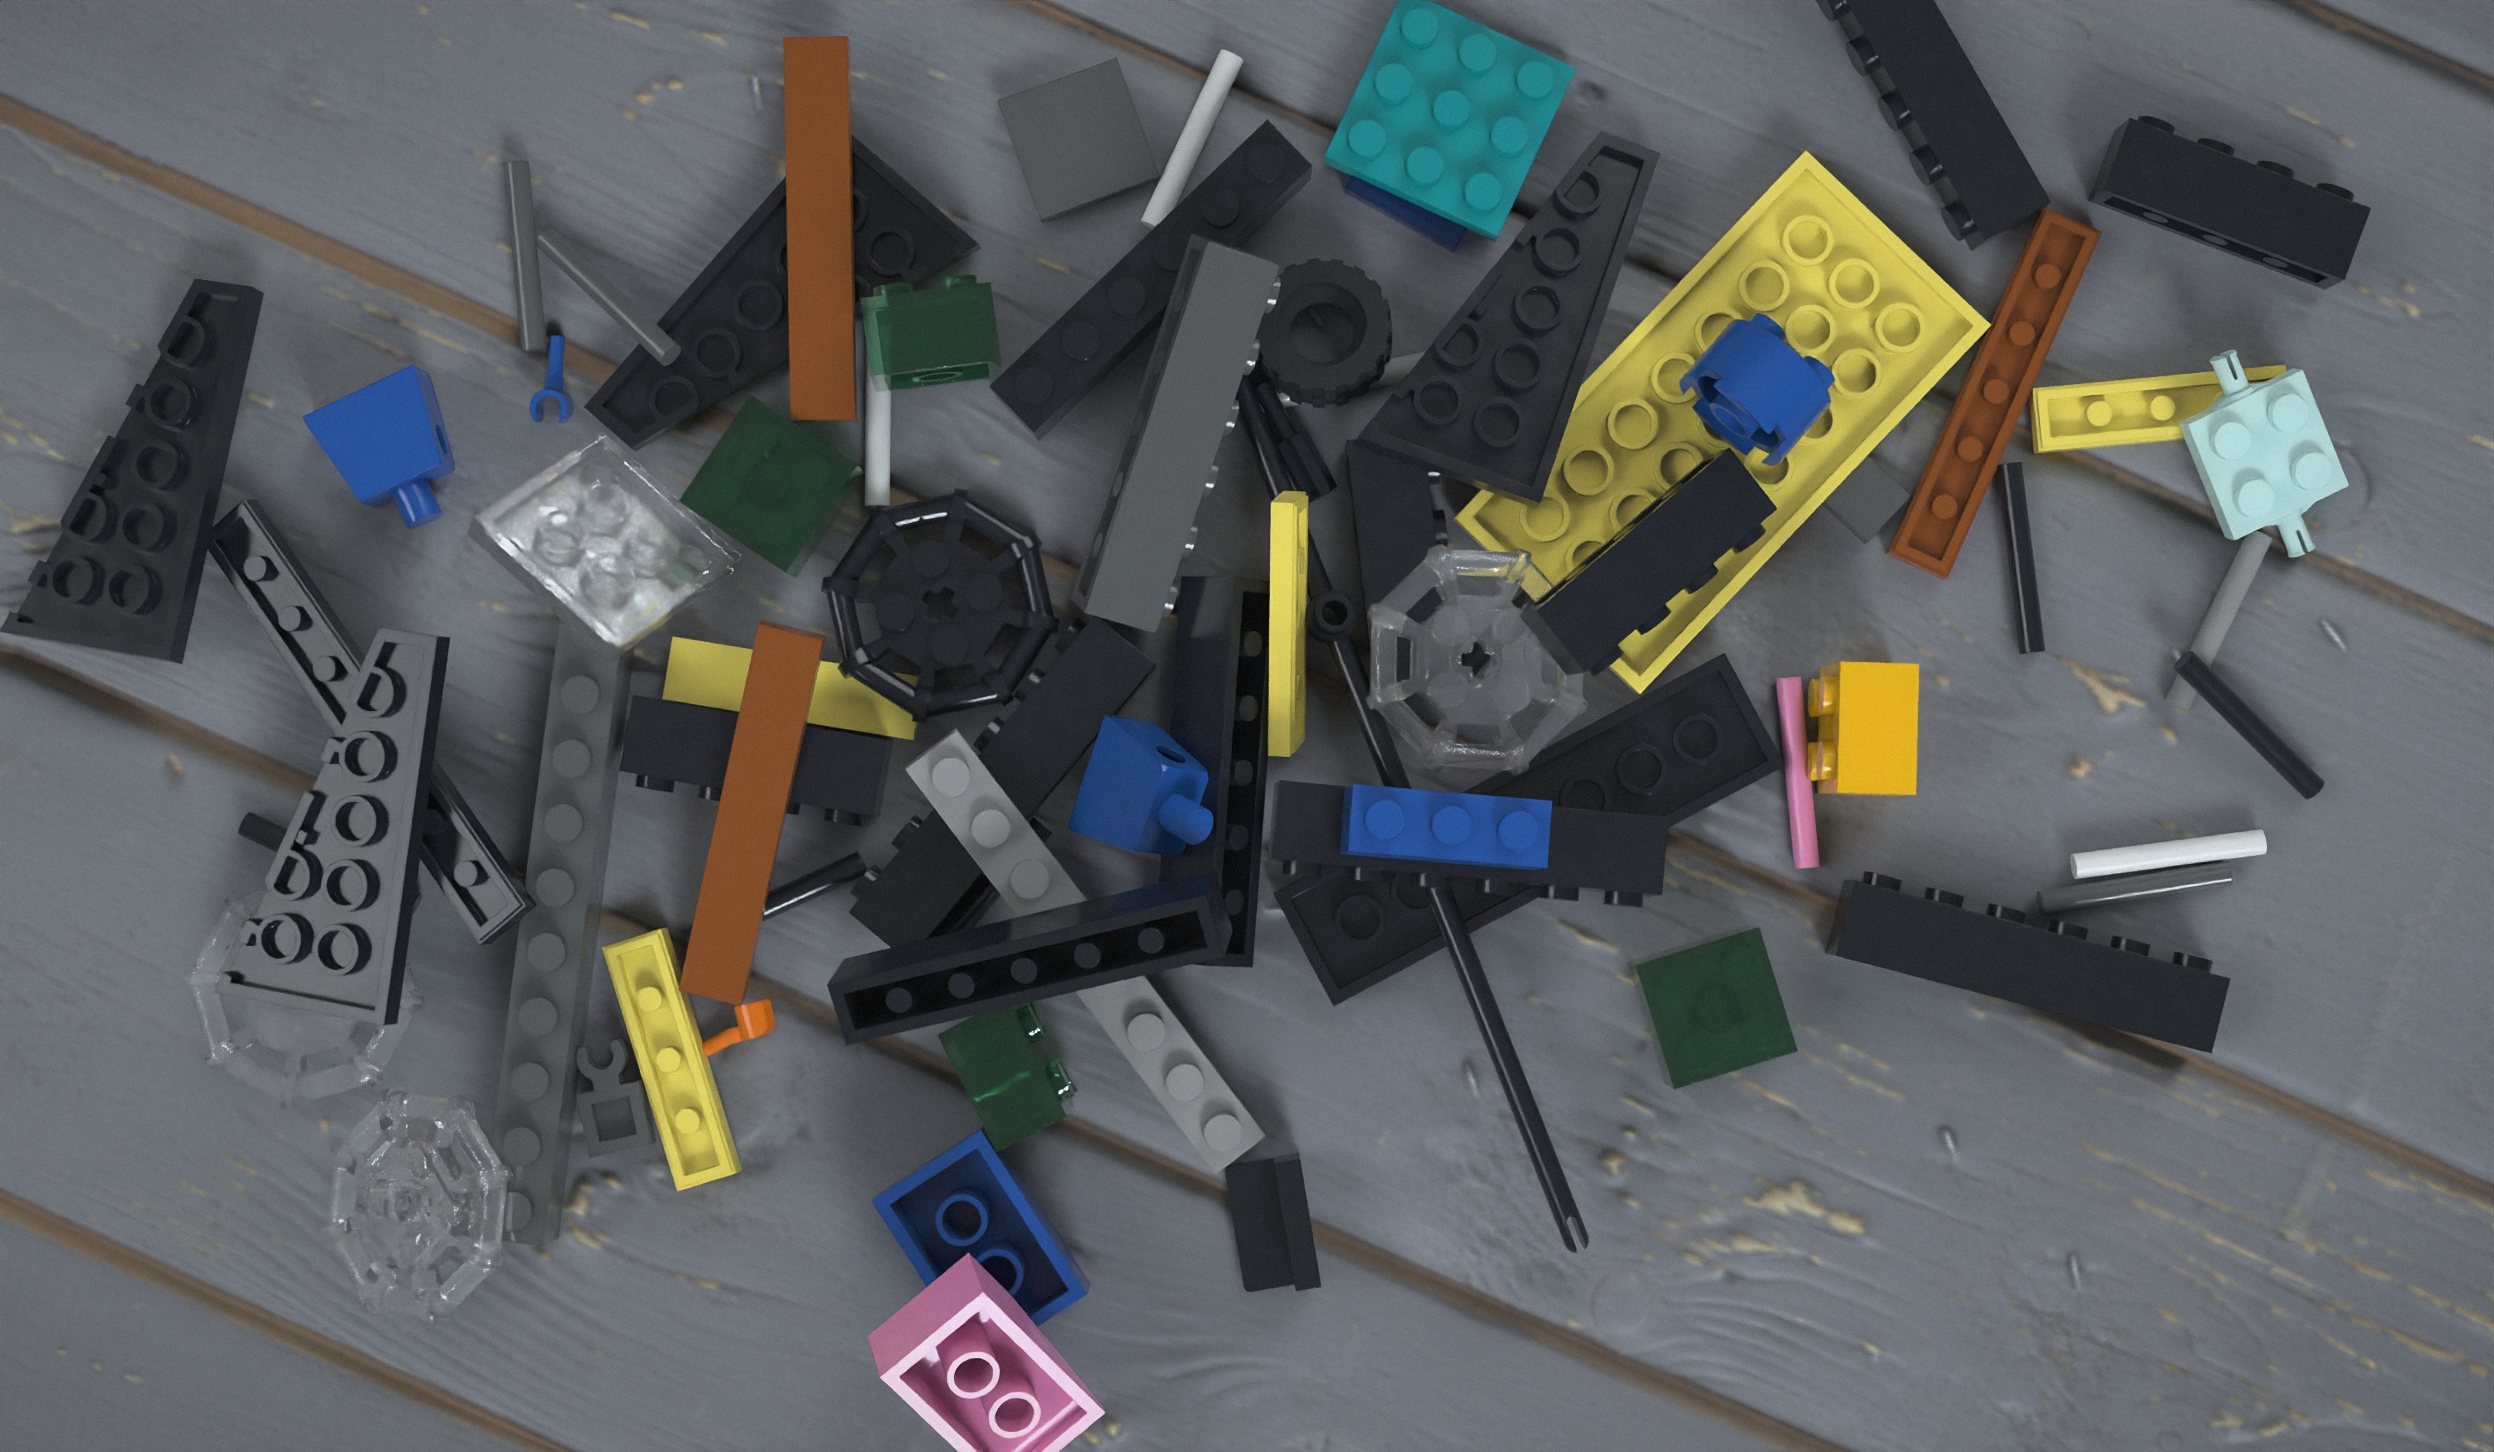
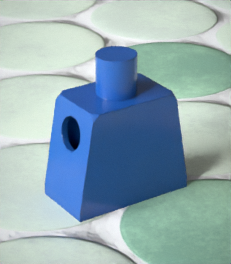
M412 364L303 416L311 433L362 503L376 508L394 500L407 529L425 525L443 514L429 483L452 473L455 470V463L434 386L428 372Z
M1104 715L1067 828L1073 832L1128 850L1178 856L1185 850L1187 843L1196 845L1203 842L1212 830L1213 815L1211 811L1200 805L1209 780L1208 771L1156 723L1148 720Z

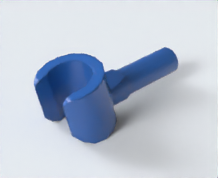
M549 336L547 376H545L544 390L539 391L533 396L529 406L530 415L537 423L543 421V404L549 396L556 398L560 403V424L567 422L573 415V400L563 390L565 337Z

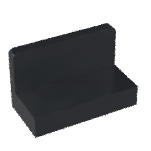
M1296 1153L1228 1165L1225 1168V1175L1244 1289L1248 1292L1295 1285L1296 1291L1321 1287L1300 1154Z

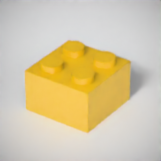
M1840 661L1819 667V679L1811 678L1808 688V713L1810 717H1818L1817 742H1809L1807 779L1809 781H1816V794L1916 795L1919 664Z

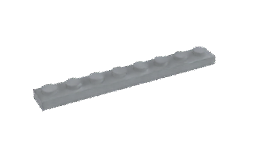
M957 728L904 767L1017 917L1088 901ZM1145 975L1076 991L1082 1002L1215 1175L1266 1137L1264 1131Z

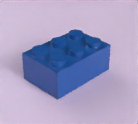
M987 1123L880 1192L872 1200V1203L926 1287L969 1253L1014 1298L1037 1327L1087 1295L1091 1285Z

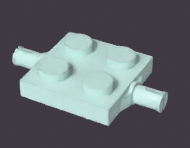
M2229 350L2220 353V356L2212 357L2209 362L2213 366L2224 394L2219 396L2208 409L2178 424L2225 538L2237 540L2264 526L2277 525L2287 549L2288 557L2293 558L2304 555V551H2312L2315 545L2312 543L2301 514L2306 512L2314 502L2349 486L2305 374L2301 369L2292 368L2265 382L2248 383L2237 357V351Z

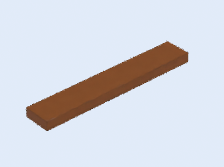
M848 36L783 37L790 418L793 423L857 422L850 40Z
M2048 207L2043 208L2037 213L1990 318L1989 323L1991 326L1984 332L1885 554L1940 579L1948 578L2102 231Z
M762 620L758 625L679 991L739 1006L745 1000L826 639L825 635Z

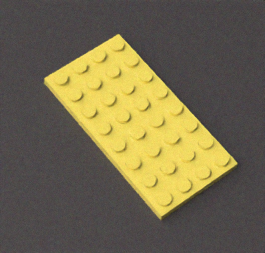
M1805 151L1580 386L1538 507L1533 508L1482 489L1454 518V521L1529 593L1538 599L1708 455L1731 448L1777 507V510L1761 523L1766 532L1754 544L1738 554H1735L1730 549L1714 562L1719 572L1707 584L1692 594H1687L1683 589L1667 602L1666 605L1670 608L1671 613L1660 624L1643 635H1640L1635 630L1618 644L1623 650V654L1608 668L1639 695L1984 334L1991 324L1808 151ZM1756 313L1764 314L1775 321L1786 335L1785 343L1793 348L1802 358L1811 356L1819 360L1830 370L1835 378L1834 384L1828 389L1831 398L1830 406L1785 458L1775 466L1761 463L1769 453L1754 446L1746 456L1719 437L1693 410L1692 407L1700 398L1692 386L1683 395L1679 385L1682 376L1732 320L1742 319L1750 321Z

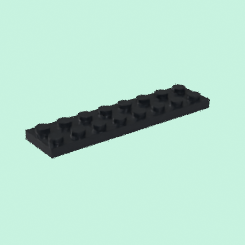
M1723 653L1462 793L1552 801V806L1669 817V828L1784 767L1785 764L1726 654ZM1323 866L1321 878L1302 877L1273 893L1333 1007L1447 946L1424 888L1411 886L1412 874L1387 872L1386 884L1348 881V868ZM1451 878L1450 887L1469 934L1540 897V886L1515 884L1514 896L1475 892L1476 880Z

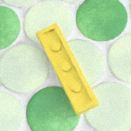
M2286 365L2244 368L2243 371L2248 383L2265 382L2286 372ZM2215 371L2032 388L2028 400L2034 454L2185 440L2178 423L2208 409L2224 393Z
M1283 491L1271 501L1268 756L1291 757L1305 740L1308 496H1306V492Z
M672 636L662 699L739 712L753 649ZM820 661L807 723L916 740L918 723L912 722L913 716L854 678L845 679L837 668L839 663ZM894 673L916 687L919 676Z
M668 928L654 930L602 947L677 1191L742 1171L710 1063L703 1051V1041L688 993L679 991L682 973Z

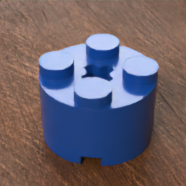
M1756 313L1750 321L1742 319L1732 320L1682 376L1679 385L1683 395L1692 386L1700 398L1692 407L1693 410L1719 437L1746 456L1754 446L1769 453L1761 463L1775 466L1785 458L1830 406L1831 398L1828 389L1834 384L1835 378L1830 370L1819 360L1811 356L1802 358L1793 348L1785 343L1786 335L1775 321L1764 314Z

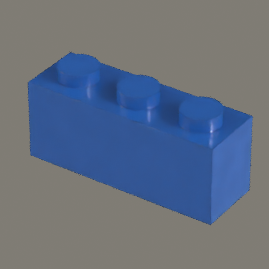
M1352 784L1346 787L1344 791L1340 854L1526 870L1543 869L1548 867L1552 801Z

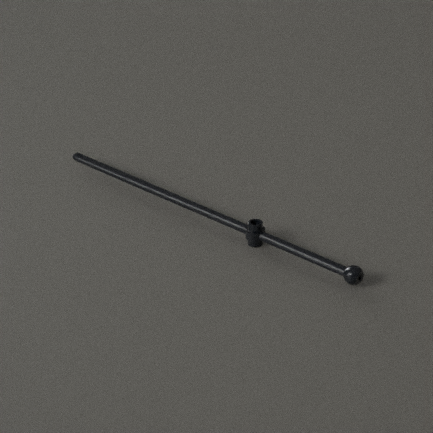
M1243 375L1235 397L1239 402L1238 418L1272 501L1283 491H1294L1249 375ZM1308 527L1307 593L1310 602L1306 610L1307 631L1318 642L1327 643L1383 786L1412 789L1351 636L1358 617L1356 606L1346 594L1333 590ZM1323 608L1331 609L1337 614L1338 626L1330 625L1324 620L1322 615ZM1451 887L1450 890L1424 888L1563 1242L1569 1251L1577 1253L1566 1221L1569 1217L1571 1218L1584 1249L1589 1244L1588 1233Z

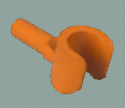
M770 999L734 1006L738 1026L728 1028L703 1041L702 1047L705 1055L709 1057L732 1044L771 1033L775 1028V1018Z

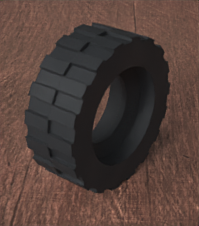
M1319 258L1307 259V263L1297 266L1294 263L1284 268V273L1278 276L1281 285L1276 304L1269 314H1263L1255 337L1260 342L1257 363L1262 376H1267L1274 390L1279 394L1282 392L1289 396L1290 401L1300 405L1302 402L1313 404V408H1325V405L1329 404L1341 406L1349 403V399L1357 395L1359 397L1370 391L1369 386L1375 380L1378 382L1384 374L1385 362L1390 361L1392 352L1391 311L1388 300L1383 299L1381 295V287L1374 279L1372 281L1365 276V271L1354 265L1352 268L1344 265L1342 260L1332 258L1331 261H1319ZM1326 304L1337 307L1352 322L1354 328L1352 343L1348 350L1335 360L1328 362L1311 361L1300 355L1292 344L1290 332L1295 318L1303 310L1314 305Z

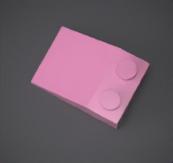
M969 1253L868 1336L880 1378L958 1452H1059L1105 1413L1101 1403L1014 1298Z

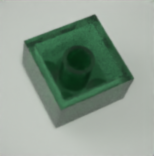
M955 275L939 279L938 289L913 292L911 283H891L873 288L874 297L860 298L870 374L875 391L893 392L998 378L1002 374L991 282L977 284L976 275Z
M750 394L679 502L785 573L796 578L865 476V472L855 463Z
M1746 925L1627 962L1664 1082L1669 1087L1677 1089L1798 1051L1759 927Z
M1034 1002L970 1016L937 1035L996 1152L1067 1117L1074 1107L1070 1098L1074 1097V1093L1078 1091L1077 1086L1062 1057L1053 1061L1050 1060L1041 1042L1049 1032Z

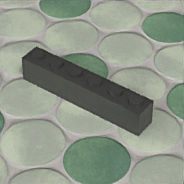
M1191 234L1070 598L1084 613L1156 633L1161 617L1166 618L1171 613L1178 589L1174 578L1181 557L1186 558L1190 555L1197 538L1198 524L1194 521L1201 498L1210 495L1217 479L1218 462L1214 459L1222 436L1227 437L1231 433L1238 417L1239 402L1235 397L1242 376H1247L1251 373L1258 358L1260 342L1258 338H1255L1263 314H1269L1278 299L1281 282L1280 278L1276 275L1279 264L1262 256Z

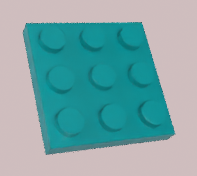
M1398 0L1328 147L1323 163L1496 242L1576 68L1429 0Z

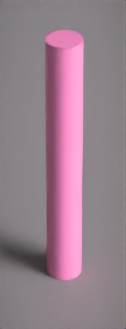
M1801 676L1776 679L1794 869L1820 867L1812 781L1807 779L1808 740Z

